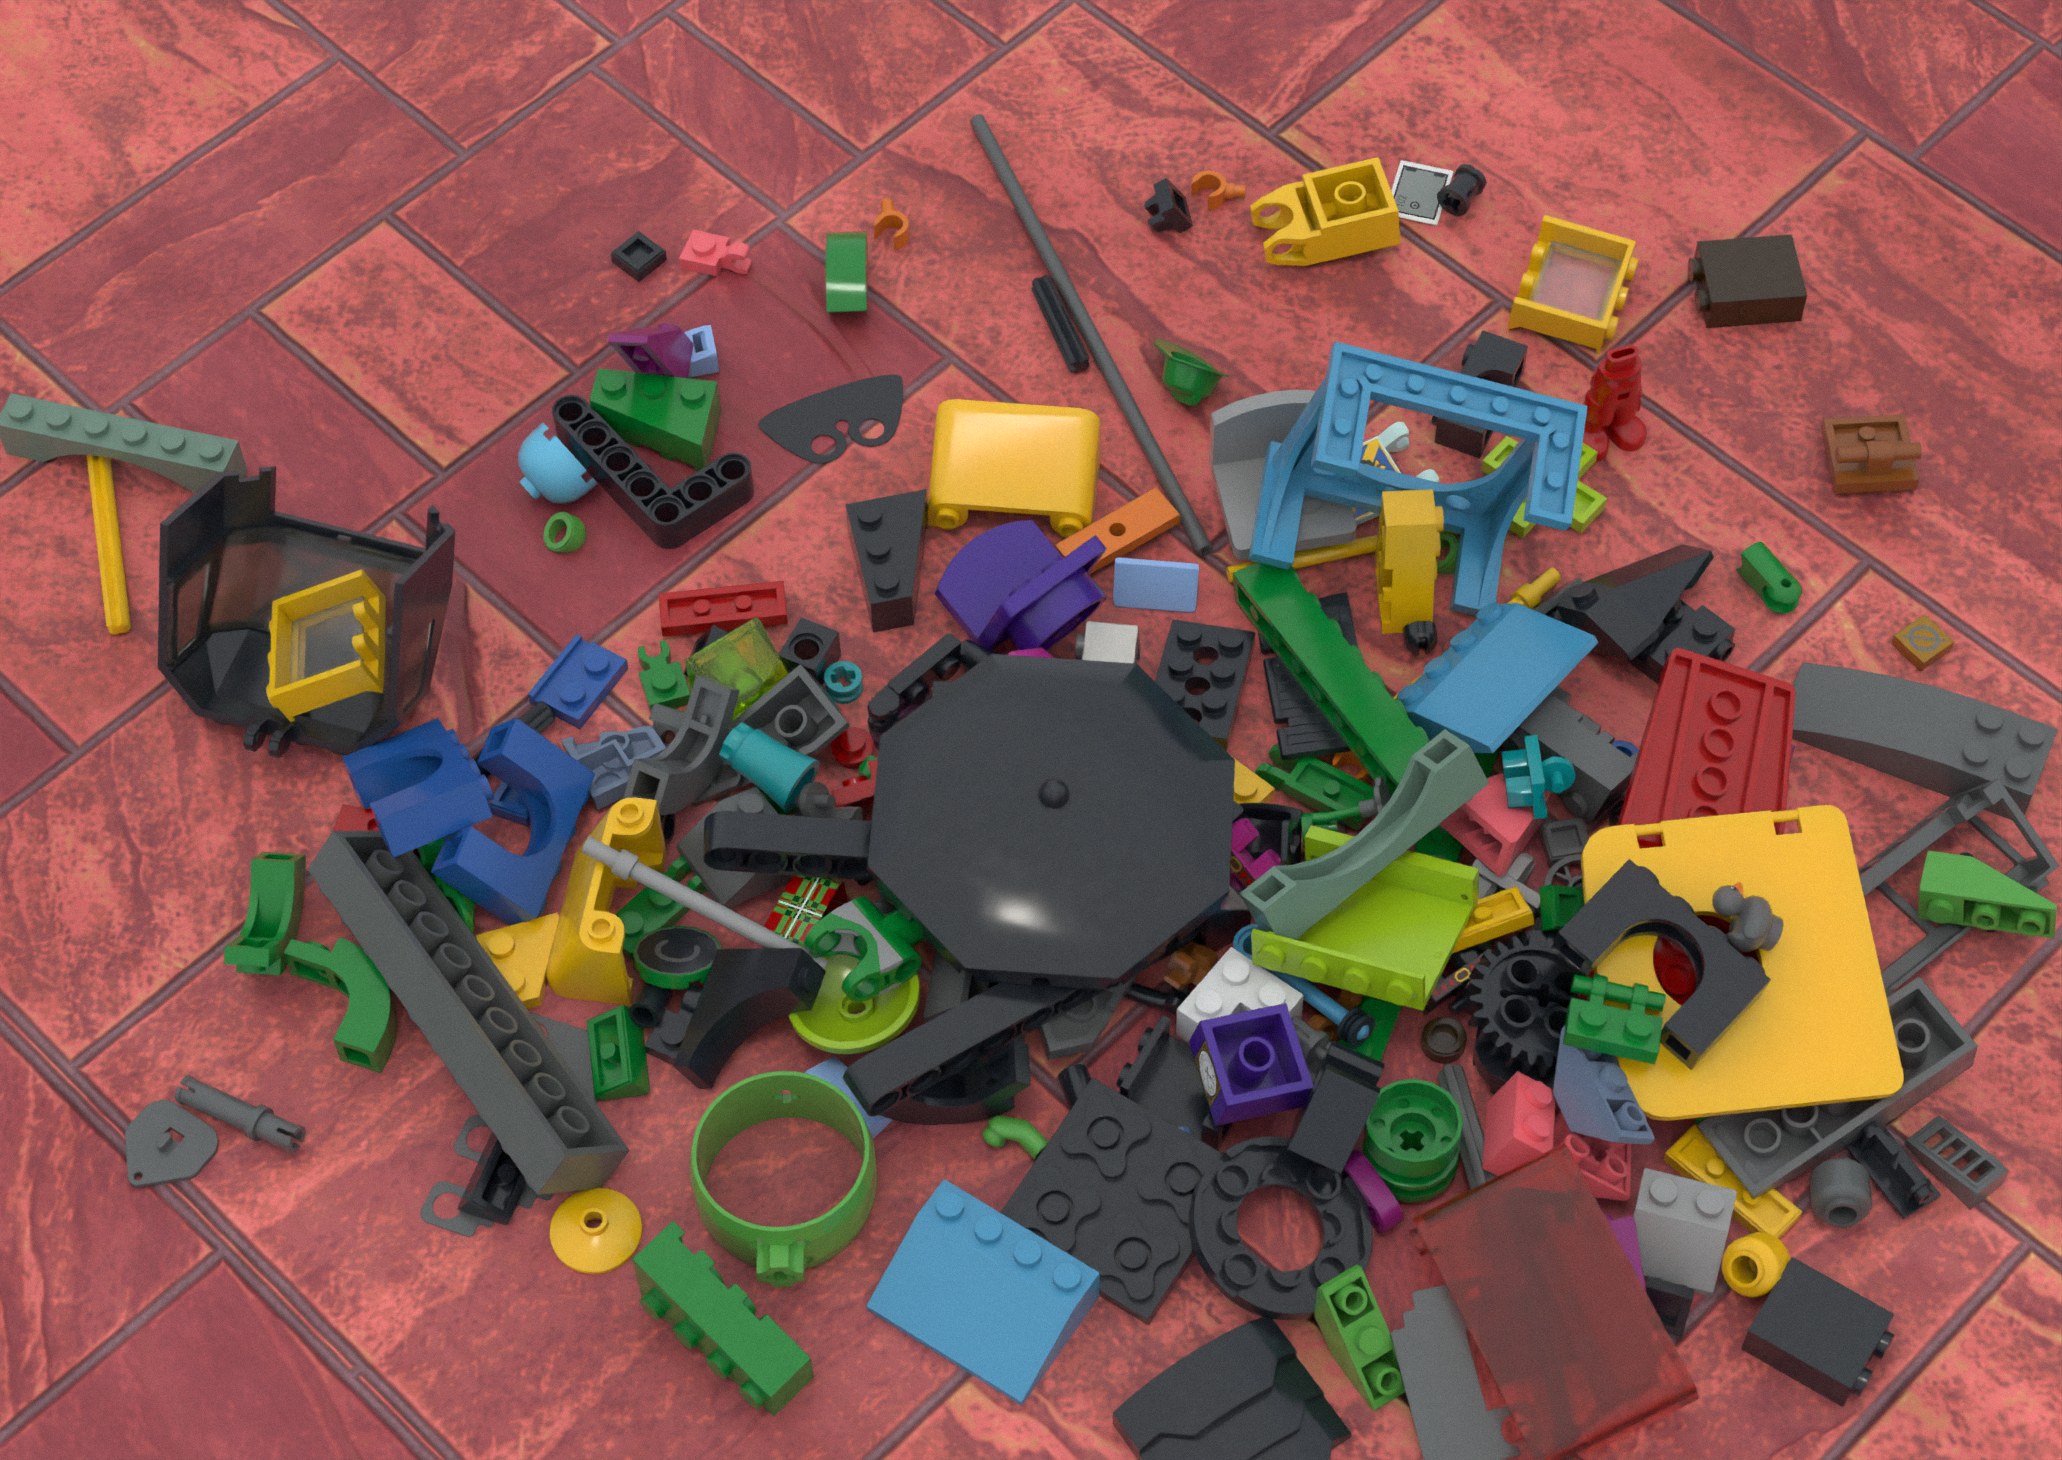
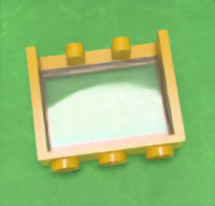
M1544 215L1537 244H1534L1527 272L1523 274L1518 296H1515L1507 330L1517 327L1526 328L1597 349L1596 353L1600 354L1604 340L1612 341L1617 328L1619 317L1613 316L1614 310H1623L1629 288L1623 286L1624 281L1632 282L1639 259L1632 257L1636 241Z
M363 569L272 601V620L269 621L271 651L268 653L270 676L266 693L271 705L274 708H278L290 722L295 721L296 715L365 691L385 694L386 597Z

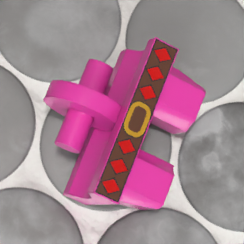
M1247 818L1240 819L1232 824L1230 884L1235 891H1243L1273 866L1284 865L1281 864V858L1272 849L1265 851L1256 860L1249 854L1246 848L1260 835Z

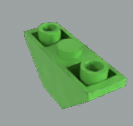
M1356 1264L1317 1288L1314 1316L1332 1357L1369 1408L1375 1411L1406 1392L1391 1334L1363 1269L1360 1265Z

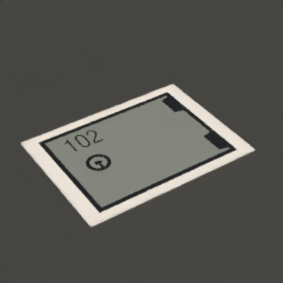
M1401 160L1391 190L1399 210V218L1437 225L1442 211V207L1437 200V193L1443 186L1450 184L1454 171Z

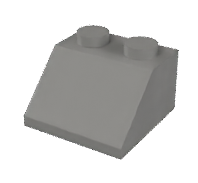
M1644 1168L1632 1216L1636 1225L1644 1280H1647L1648 1276L1658 1277L1664 1281L1695 1289L1694 1293L1712 1297L1728 1236L1737 1191Z

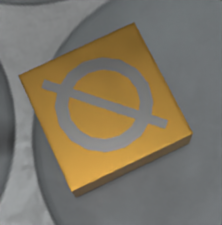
M1924 614L1896 633L1891 644L1922 671L1951 651L1954 641Z

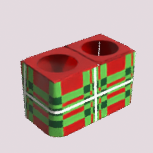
M793 875L764 927L804 947L805 937L813 925L836 908L842 906V904L831 899L848 903L845 883L833 878Z

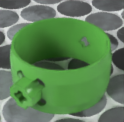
M794 1071L768 1072L749 1077L731 1086L720 1094L703 1114L696 1128L690 1150L689 1174L695 1204L703 1224L719 1245L730 1255L756 1267L758 1282L768 1283L772 1287H792L796 1282L805 1281L806 1268L826 1262L847 1248L856 1239L867 1222L877 1192L878 1178L875 1147L865 1119L853 1101L843 1091L826 1080L806 1073ZM788 1090L791 1094L786 1095L783 1094L782 1091ZM777 1118H804L830 1126L845 1136L862 1157V1169L847 1196L822 1216L793 1226L768 1227L743 1221L720 1207L705 1188L708 1172L713 1161L732 1138L755 1124Z

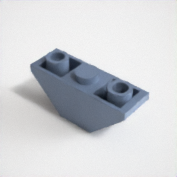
M1564 1026L1561 1029L1553 1095L1570 1131L1615 1143L1650 1145L1655 1140V1137L1646 1121L1644 1112L1628 1084L1626 1074L1620 1069L1616 1057L1564 1045Z

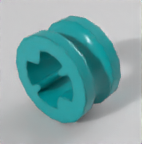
M839 661L831 664L826 669L824 674L825 689L835 703L848 704L861 696L863 691L862 674L857 665L848 661ZM845 678L850 685L842 687V684L837 682V680Z

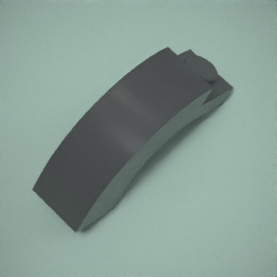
M696 675L686 712L675 738L659 755L652 758L634 759L623 799L643 798L657 800L659 815L676 813L693 803L707 789L724 763V760L719 757L723 742L733 729L729 726L740 689L706 675Z

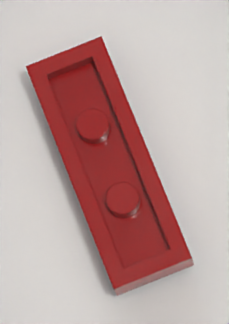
M784 581L658 593L663 637L705 633L713 625L726 631L788 624Z

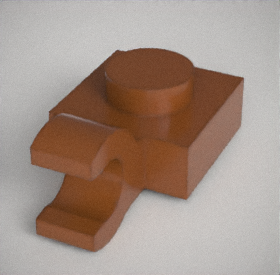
M1194 943L1176 950L1167 965L1173 972L1167 974L1164 981L1178 990H1182L1190 983L1197 986L1219 961L1217 959L1218 955L1209 947Z

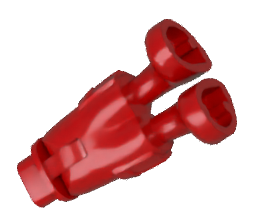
M1631 344L1614 348L1607 352L1606 358L1594 370L1590 381L1591 387L1585 395L1583 405L1588 407L1583 443L1597 451L1596 462L1602 461L1607 456L1609 438L1618 448L1624 451L1640 449L1646 439V426L1636 416L1637 411H1640L1643 395L1641 385L1642 362L1638 356V348Z

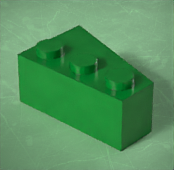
M598 368L590 396V406L626 443L638 448L642 444L659 451L661 457L669 461H673L674 458L693 465L696 472L708 465L721 415L717 381Z

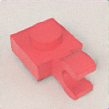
M698 230L692 231L679 257L681 269L718 276L721 268L729 269L739 274H747L753 263L752 259L746 258L750 251L749 245L741 242L731 244L729 237Z

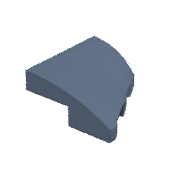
M652 725L632 728L626 732H601L600 740L597 742L576 744L574 736L561 740L563 748L568 755L595 773L589 792L590 798L598 810L623 798L634 759L652 758L666 749V746Z

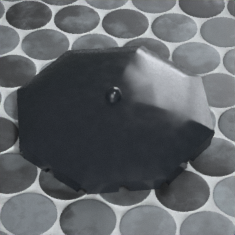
M991 654L880 736L867 868L873 877L874 885L910 923L913 920L918 922L922 929L923 937L959 974L961 970L974 975V981L1032 985V979L1041 977L1048 979L1050 986L1107 990V986L1110 983L1122 981L1124 985L1165 953L1166 946L1173 938L1180 941L1221 908L1223 900L1229 895L1235 759L1135 663Z

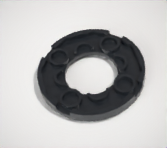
M1268 1136L1252 1138L1230 1147L1203 1173L1195 1187L1190 1202V1239L1196 1258L1209 1280L1223 1295L1238 1306L1254 1314L1272 1319L1300 1320L1310 1318L1315 1313L1317 1288L1356 1264L1360 1265L1363 1272H1365L1372 1250L1371 1218L1365 1199L1350 1175L1346 1178L1343 1173L1336 1172L1288 1150L1290 1138ZM1278 1187L1291 1190L1306 1200L1317 1214L1322 1230L1321 1248L1314 1261L1303 1269L1282 1272L1275 1270V1268L1269 1269L1265 1267L1253 1253L1247 1251L1241 1243L1236 1227L1238 1208L1246 1196L1257 1189Z

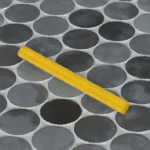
M86 455L106 626L112 635L127 633L131 628L111 458Z

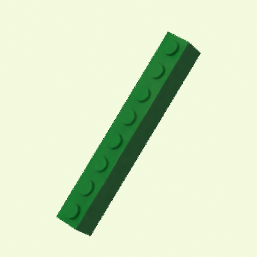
M1257 562L1234 572L1235 603L1374 781L1377 777L1382 776L1385 785L1389 786L1391 795H1393L1405 773L1411 756L1430 742L1424 729L1421 726L1415 727L1408 718L1403 703L1398 698L1393 699L1379 673L1370 671L1364 663L1363 656L1358 647L1354 644L1350 646L1343 637L1338 622L1334 618L1329 619L1325 615L1317 596L1313 592L1308 593L1301 585L1298 573L1293 567L1287 570Z

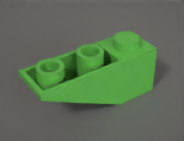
M1935 851L1927 852L1919 887L1918 919L2054 939L2057 905L1974 857Z

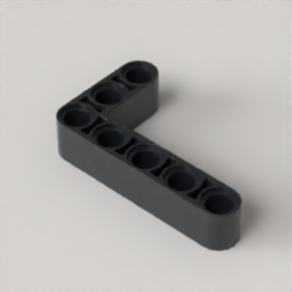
M565 395L559 398L552 407L557 438L628 516L661 548L675 549L682 546L747 504L754 495L751 463L743 454L727 453L670 489L585 399L577 395Z

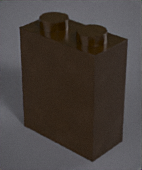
M1792 234L1697 241L1694 258H1689L1688 275L1690 282H1696L1695 306L1698 313L1703 312L1706 328L1801 321L1807 293Z

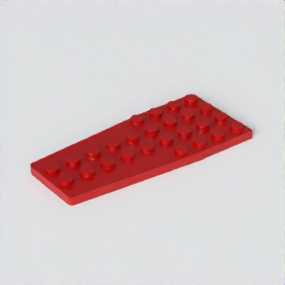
M1682 648L1674 649L1664 663L1617 825H1644L1667 820L1769 810L1771 812L1786 811L1796 696L1794 686L1788 682ZM1785 822L1774 823L1776 835L1784 834ZM1661 834L1637 836L1639 849L1663 846ZM1696 915L1708 926H1714L1724 934L1728 933L1729 922L1717 917ZM1658 937L1653 951V966L1656 977L1664 991L1682 1006L1695 991L1696 977L1694 968L1687 955L1677 945L1669 940ZM1755 950L1747 953L1738 951L1743 956L1752 957L1759 963ZM1595 970L1588 977L1592 978L1593 974H1595ZM1578 995L1579 998L1588 999L1587 995Z

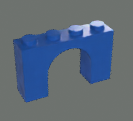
M438 718L342 757L358 799L364 809L371 807L383 841L393 858L493 817L487 801L494 799V795L484 774L481 775L475 760L470 759L465 745L460 744L454 729L446 731Z
M518 718L491 728L477 764L513 788L524 801L531 821V836L525 852L521 856L513 854L470 826L445 837L431 870V873L508 925L534 920L544 911L547 905V898L545 897L551 882L561 870V857L566 845L576 833L575 823L580 810L590 798L589 788L595 775L594 772Z

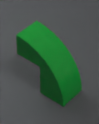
M867 231L827 233V312L868 311Z

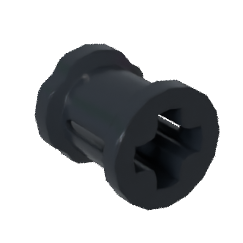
M1460 165L1456 169L1452 182L1447 186H1443L1437 193L1438 203L1446 212L1454 216L1465 215L1470 209L1472 198L1475 195L1481 194L1487 184L1485 176L1471 165Z

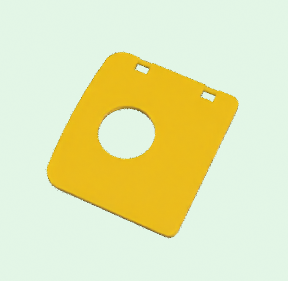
M1820 805L1776 812L1769 810L1667 820L1644 825H1617L1600 829L1588 839L1581 855L1585 904L1630 859L1638 867L1644 866L1652 871L1658 878L1659 884L1672 896H1679L1686 900L1693 908L1695 915L1717 917L1730 923L1733 916L1726 917L1717 913L1712 905V897L1719 887L1725 885L1734 886L1737 882H1740L1743 886L1744 898L1752 895L1763 897L1768 901L1772 913L1783 919L1782 934L1774 948L1770 951L1760 948L1755 950L1759 964L1763 967L1765 975L1771 981L1758 1000L1692 1070L1662 1044L1659 1046V1054L1655 1065L1615 1056L1620 1069L1626 1074L1628 1084L1646 1117L1652 1120L1670 1121L1880 1099L1894 1096L1900 1090L1904 1082V1074L1849 827L1844 813L1839 808L1832 805ZM1797 821L1799 833L1776 835L1774 823ZM1661 834L1663 846L1639 849L1637 836ZM1642 935L1629 938L1620 943L1595 968V974L1607 976L1609 982L1633 987L1634 983L1648 985L1649 991L1666 994L1662 1012L1645 1009L1644 1013L1663 1018V1028L1664 1024L1676 1013L1681 1005L1664 991L1656 977L1653 966V951L1658 936ZM1605 999L1603 1005L1628 1010L1629 1006Z

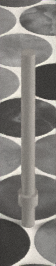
M590 836L581 849L582 853L611 867L612 874L626 881L630 877L764 948H802L810 955L804 947L638 862L639 857L625 849L619 852ZM811 956L823 969L828 962L827 959Z

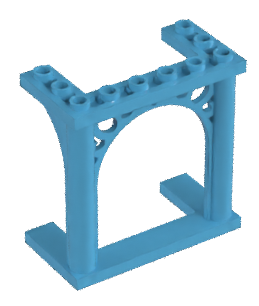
M1335 341L1330 348L1326 376L1283 443L1271 441L1267 447L1248 560L1289 570L1294 560L1304 495L1380 514L1383 491L1433 489L1435 506H1442L1443 530L1460 534L1449 610L1476 616L1478 611L1484 606L1496 602L1504 540L1517 510L1526 497L1523 521L1566 531L1571 526L1588 406ZM1370 400L1522 438L1494 472L1485 477L1462 483L1442 484L1360 463Z

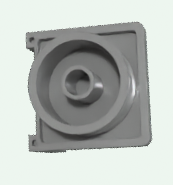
M1284 390L1255 395L1233 402L1211 413L1209 465L1234 557L1239 560L1248 559L1267 447L1271 441L1283 443L1316 392L1314 390ZM1304 495L1295 552L1354 541L1357 525L1352 508Z

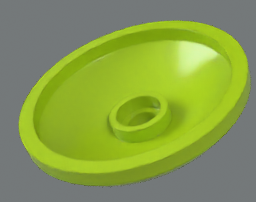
M837 954L831 957L826 955L823 957L828 960L824 968L826 973L812 1010L788 1014L790 1022L798 1035L804 1041L820 1050L836 1054H855L870 1051L893 1040L913 1019L920 1001L918 975L916 973L910 980L887 993L866 1001L853 1002L842 991V983L846 976L858 966L857 963L860 961L846 954Z

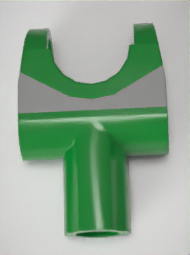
M858 897L836 908L814 924L805 937L804 947L814 958L826 955L831 957L837 954H846L857 958L860 962L844 979L842 991L851 1001L862 1002L891 991L910 980L918 972L922 964V958L912 946L925 938L916 920L910 923L898 909L884 916L869 898Z

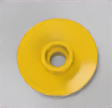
M608 1188L582 1190L567 1198L556 1210L550 1225V1241L556 1256L570 1269L585 1274H602L619 1268L634 1255L642 1238V1221L634 1203L622 1193ZM592 1220H602L601 1225L597 1228L586 1226Z

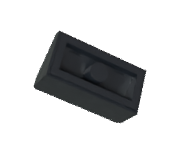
M493 1132L487 1141L457 1209L473 1216L507 1225L523 1192L526 1181L512 1158L502 1149L500 1141Z

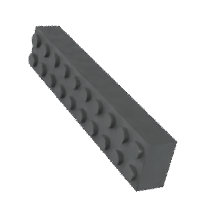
M333 831L308 867V871L318 883L320 891L327 896L337 910L342 922L351 930L361 944L366 956L373 961L385 978L387 986L394 991L404 1005L409 1017L418 1025L428 1039L432 1050L440 1056L452 1073L456 1084L464 1090L476 1107L478 1115L488 1124L500 1141L502 1149L512 1158L524 1175L526 1183L537 1195L602 1188L630 1150L414 852L411 850L393 858L383 841L380 831Z

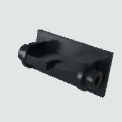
M1875 1121L1868 1123L1860 1131L1863 1137L1846 1146L1847 1151L1856 1162L1865 1167L1870 1175V1179L1903 1219L1941 1196L1932 1182L1923 1174L1884 1125L1878 1126Z

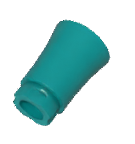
M743 722L733 728L728 734L719 753V757L731 764V768L765 792L785 812H789L796 806L794 803L796 795L800 794L803 786L807 783L814 782L820 767V761L789 748L761 730H754Z

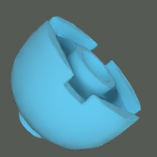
M542 422L522 442L518 452V465L525 475L519 482L535 500L542 495L555 504L575 502L586 495L598 483L592 477L587 482L584 481L581 476L587 470L556 436L548 440L543 435L549 428Z

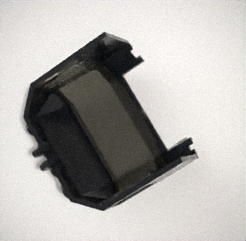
M276 466L259 468V476L239 478L237 471L218 473L160 523L158 669L197 716L212 719L218 724H232L247 728L243 742L244 749L257 751L263 745L266 735L269 734L272 735L269 741V756L276 758L282 757L288 751L291 741L299 745H313L328 749L337 755H348L369 747L394 731L430 692L453 582L455 530L449 523L442 524L440 522V512L432 505L427 513L426 548L275 511ZM363 569L386 597L383 693L365 691L296 715L295 721L290 722L278 708H274L271 705L266 693L270 676L268 653L271 651L269 621L272 620V601ZM354 613L307 629L305 678L360 659V655L352 645V637L361 632V623L356 619Z

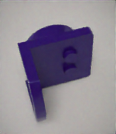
M1034 521L1006 523L977 536L957 553L944 571L936 588L935 595L974 643L993 651L1002 642L1010 638L1019 650L1043 648L1047 651L1082 624L1106 600L1107 596L1089 573L1107 548L1095 535L1063 558Z

